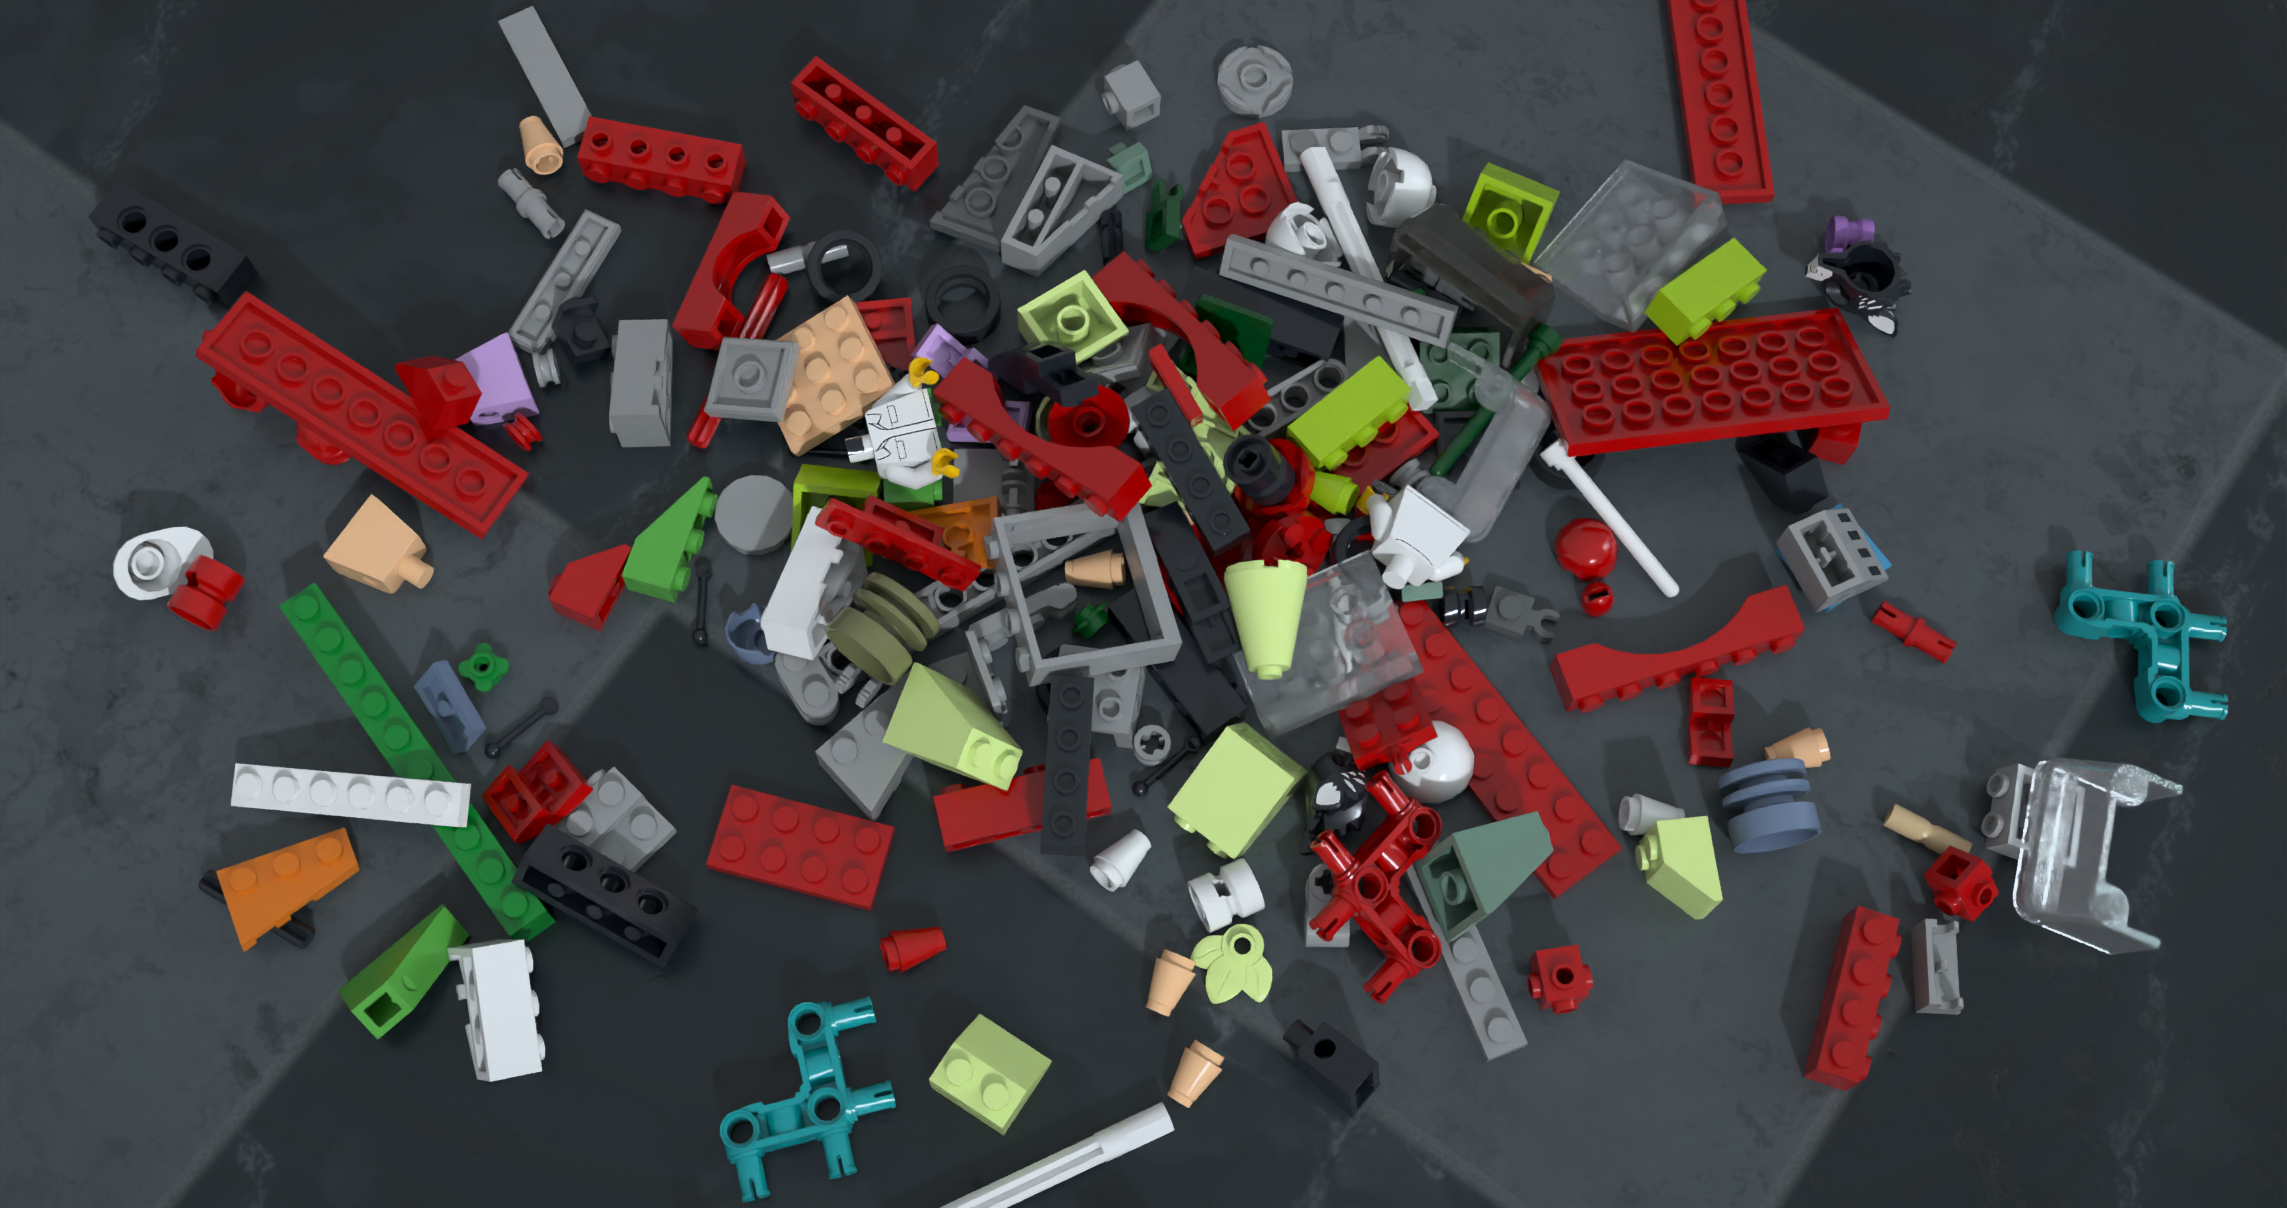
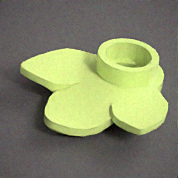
M1236 924L1230 927L1224 935L1207 936L1197 943L1190 960L1196 962L1195 966L1208 969L1206 991L1213 1004L1230 1000L1239 994L1241 990L1259 1003L1268 995L1272 983V968L1262 955L1264 939L1259 930L1254 926ZM1240 937L1247 938L1251 943L1250 951L1245 954L1237 952L1234 947L1235 941Z

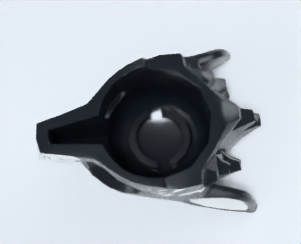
M1868 240L1854 244L1840 253H1819L1805 267V276L1821 281L1828 300L1834 306L1860 316L1868 324L1888 336L1894 338L1898 334L1899 322L1894 315V312L1897 310L1894 301H1898L1900 297L1911 294V281L1907 280V273L1898 265L1901 261L1900 253L1889 250L1887 244Z
M1339 737L1334 752L1324 754L1311 765L1305 777L1304 796L1307 828L1302 838L1301 854L1315 853L1311 850L1310 845L1314 840L1320 843L1316 837L1323 831L1331 829L1335 836L1338 835L1340 838H1345L1346 832L1351 830L1361 831L1365 822L1368 795L1365 785L1368 779L1373 777L1371 767L1362 772L1359 771L1353 759L1348 741L1344 737Z

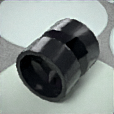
M1247 434L1239 437L1228 447L1224 455L1223 468L1225 474L1257 504L1268 506L1283 501L1290 494L1295 484L1293 466L1263 436Z

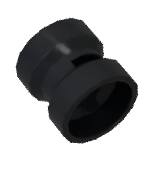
M1482 585L1469 586L1466 590L1459 591L1455 587H1443V598H1439V615L1443 628H1453L1459 623H1468L1472 627L1485 625L1486 597Z

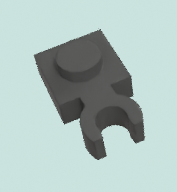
M1496 585L1486 612V622L1482 627L1521 640L1524 631L1527 630L1539 642L1550 643L1554 633L1544 630L1541 622L1549 621L1556 624L1560 613L1549 608L1540 611L1533 610L1535 598Z

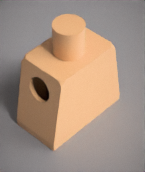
M372 494L323 556L337 573L389 594L395 593L404 580L418 588H423L430 581L434 572L433 567L420 560L427 550L421 538Z

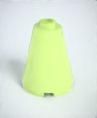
M1253 560L1228 566L1226 572H1224V583L1247 668L1249 671L1257 673L1258 679L1282 678V672L1291 668L1308 579L1307 567L1299 562L1278 560V567L1264 566V560Z

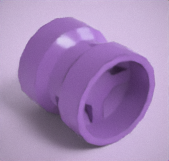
M1832 215L1826 230V253H1840L1862 241L1871 240L1873 242L1875 232L1873 219L1859 218L1856 221L1849 222L1845 216Z

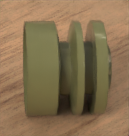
M872 572L863 581L865 589H857L852 594L853 600L861 612L844 606L824 629L831 643L853 664L878 681L892 686L896 685L913 664L912 657L905 647L918 652L923 651L927 646L925 638H934L940 630V624L934 614L911 591L883 574Z

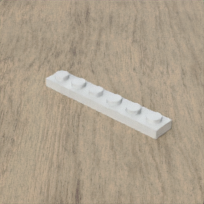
M235 763L231 806L467 827L471 784Z

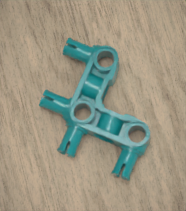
M2079 550L2066 553V586L2060 592V605L2054 613L2055 624L2059 630L2067 635L2098 640L2100 637L2128 640L2129 644H2134V649L2138 650V676L2134 679L2135 705L2139 715L2152 723H2161L2167 719L2183 720L2189 715L2224 720L2228 713V705H2222L2221 703L2228 702L2227 694L2192 691L2189 687V638L2222 642L2225 639L2227 627H2221L2220 625L2227 624L2226 617L2191 613L2188 608L2180 604L2177 596L2174 595L2173 570L2175 566L2171 561H2166L2165 567H2163V560H2153L2146 564L2148 594L2100 589L2092 586L2093 554L2085 551L2082 558L2081 551ZM2073 606L2080 608L2085 614V618L2078 616ZM2155 616L2163 619L2167 628L2158 624ZM2156 693L2165 698L2167 706L2158 701Z
M870 995L832 1006L831 1002L827 1003V1001L816 1004L803 1002L796 1005L788 1017V1033L791 1052L795 1059L798 1060L803 1084L799 1087L800 1092H796L794 1098L764 1105L762 1102L747 1105L727 1114L722 1120L720 1136L724 1143L727 1160H730V1163L736 1166L742 1202L755 1200L752 1186L753 1181L759 1199L770 1196L761 1158L765 1156V1153L816 1139L817 1141H822L829 1170V1179L842 1177L839 1165L840 1158L846 1176L857 1172L848 1134L852 1132V1124H855V1121H859L858 1116L896 1107L890 1080L852 1090L851 1086L847 1087L835 1036H839V1031L868 1023H876ZM816 1016L821 1019V1025L815 1033L804 1035L798 1032L799 1023L803 1018ZM826 1100H835L840 1103V1111L836 1118L830 1121L819 1119L817 1110L821 1103ZM741 1122L751 1123L753 1125L752 1137L745 1143H734L731 1139L733 1128Z

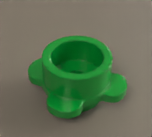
M1089 602L1072 618L1077 624L1070 632L1074 634L1077 631L1086 640L1110 619L1109 615L1103 610L1107 604L1102 602L1094 606Z
M486 643L477 645L475 653L467 661H462L458 666L459 674L463 678H470L475 684L476 689L480 692L490 691L493 686L500 682L503 675L509 671L507 659L497 657L492 652V647ZM485 664L488 666L487 670H480V667Z

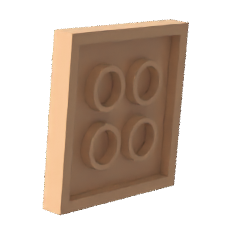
M848 295L777 339V341L796 342L801 347L783 421L778 422L791 451L797 457L863 418L865 413L872 408V405L895 385L855 302Z

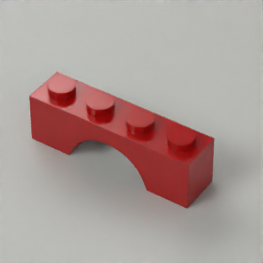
M733 192L672 324V327L692 347L719 351L723 337L737 338L745 317L734 307L732 302V289L735 280L743 268L752 260L763 254L776 251L790 220V216L772 196Z

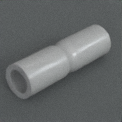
M816 241L809 242L805 246L799 245L767 254L766 257L771 273L784 275L807 268L808 255ZM839 245L831 248L824 255L821 264L849 256L847 246Z

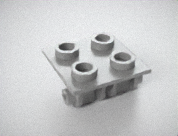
M954 449V452L959 455L958 458L954 459V466L959 468L960 473L958 477L953 478V503L997 496L1001 504V517L1034 511L1035 476L1026 468L1022 461L1016 459L1012 462L1005 458L997 449Z

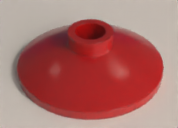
M1098 385L1099 395L1084 399V402L1078 406L1062 407L1055 402L1048 417V432L1052 442L1071 447L1111 445L1118 449L1126 439L1130 428V415L1124 400L1112 389ZM1094 424L1098 426V429L1094 432H1084L1085 428L1089 425Z

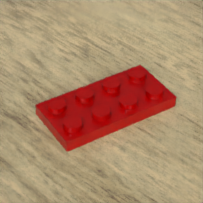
M731 785L706 866L708 869L872 911L895 834V828Z

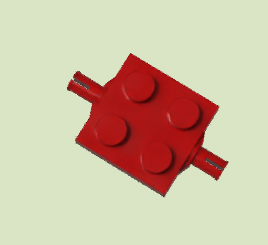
M1414 677L1401 683H1395L1386 690H1383L1382 682L1379 679L1372 678L1375 688L1373 689L1369 680L1364 686L1368 698L1355 701L1348 707L1337 711L1346 739L1360 772L1379 763L1392 761L1394 771L1399 775H1405L1402 764L1407 773L1412 770V763L1409 760L1408 753L1419 745L1437 738V732Z

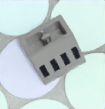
M1849 508L1823 510L1789 525L1776 542L1815 613L1889 579Z

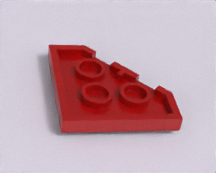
M1265 121L1228 132L1215 162L1211 164L1198 189L1197 196L1191 207L1186 211L1182 219V232L1194 261L1224 252L1227 238L1231 234L1257 242L1265 240L1268 228L1278 214L1288 205L1298 202Z

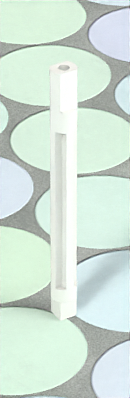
M1310 147L1300 155L1301 162L1324 214L1330 221L1351 271L1384 282L1326 148ZM1376 326L1397 375L1411 388L1408 403L1412 411L1427 410L1438 398L1409 337Z
M1160 1102L1094 1133L1093 1136L940 1208H1007L1105 1161L1108 1162L1174 1131L1170 1116L1164 1104Z

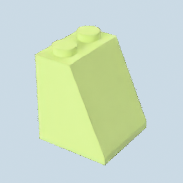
M914 662L882 742L933 765L1008 791L1012 778L1017 771L1023 750L971 688Z
M1245 722L1229 725L1174 797L1168 808L1176 814L1173 819L1182 828L1191 833L1197 830L1209 840L1207 846L1215 854L1224 859L1230 856L1235 860L1243 856L1305 780L1308 771Z

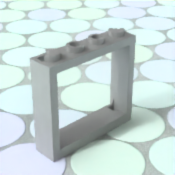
M1139 502L1121 522L1107 514L1104 517L1098 516L1085 503L993 518L989 534L984 536V548L987 558L989 560L994 559L997 570L994 574L996 592L999 597L1004 596L1007 605L1005 610L1006 628L1010 635L1015 634L1018 645L1015 650L1017 667L1021 673H1026L1029 687L1051 683V675L1086 677L1174 661L1182 645V640ZM1117 528L1151 641L1042 660L1010 545Z

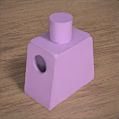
M507 332L455 359L465 364L482 392L470 418L474 426L514 420V415L517 412L525 417L540 414L516 349Z

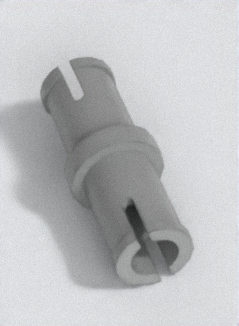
M513 168V171L508 169L500 176L498 180L499 187L516 203V209L522 217L529 218L547 239H550V236L554 238L561 233L565 227V222L546 203V195L541 190L534 189L517 168Z

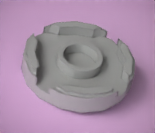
M1257 45V48L1239 47L1226 55L1219 66L1217 89L1220 99L1229 110L1243 117L1258 119L1271 116L1281 110L1291 97L1293 77L1290 64L1281 53L1267 46Z
M749 475L735 480L722 491L716 502L714 518L721 538L731 547H734L736 551L745 555H764L778 550L784 545V541L788 539L790 534L792 535L793 497L791 492L781 482L768 476Z

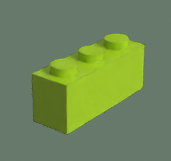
M1732 238L1659 289L1644 313L1676 345H1679L1690 336L1696 340L1707 331L1712 324V320L1716 318L1721 322L1736 308L1737 302L1741 301L1743 304L1749 302L1760 291L1761 287L1758 285V282L1767 269L1735 238Z
M1378 355L1287 426L1285 439L1294 443L1309 456L1316 471L1323 472L1326 469L1330 472L1334 471L1347 459V452L1356 445L1360 447L1366 446L1378 434L1377 429L1387 421L1392 424L1406 413L1409 408L1407 403L1411 388Z

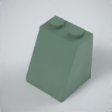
M1538 811L1452 833L1429 851L1422 860L1414 863L1446 943L1454 941L1493 913L1554 851L1550 842V834L1543 825Z

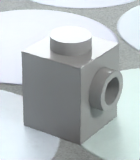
M1138 60L1129 65L1122 64L1116 66L1108 75L1104 76V93L1101 94L1102 102L1110 115L1116 114L1126 131L1160 115L1161 95Z

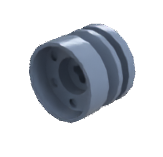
M1788 758L1758 761L1732 770L1718 778L1716 782L1719 792L1728 795L1721 801L1723 808L1727 811H1744V813L1730 819L1727 823L1732 847L1736 853H1761L1791 847L1809 841L1822 833L1816 805L1813 802L1794 801L1811 790L1809 781L1801 779L1807 774L1803 760Z

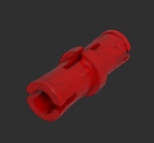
M1886 600L1881 603L1875 612L1877 614L1872 617L1870 622L1902 639L1901 644L1907 648L1912 645L1938 660L1941 664H1945L1952 654L1951 650H1954L1957 645V641L1951 640L1925 625V619L1920 616L1915 619L1892 606Z

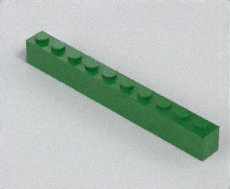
M315 582L279 605L282 612L399 778L458 783L330 600ZM470 799L467 827L432 825L511 939H524V943H527L556 922L540 898L511 882L518 867Z

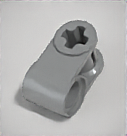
M1325 863L1316 866L1306 881L1305 947H1348L1350 920L1341 927L1330 942L1324 941L1316 934L1319 927L1316 930H1312L1309 922L1332 899V890L1327 895L1324 894L1322 887L1316 886L1323 876L1328 877L1329 884L1334 885L1333 873Z

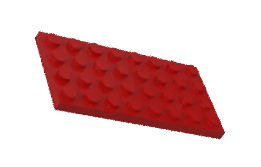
M1838 307L1721 322L1716 321L1712 322L1707 331L1696 340L1690 336L1679 345H1676L1660 328L1563 339V344L1553 356L1539 359L1534 366L1535 374L1567 457L1747 437L1843 424L1865 423L1888 419L1890 405Z

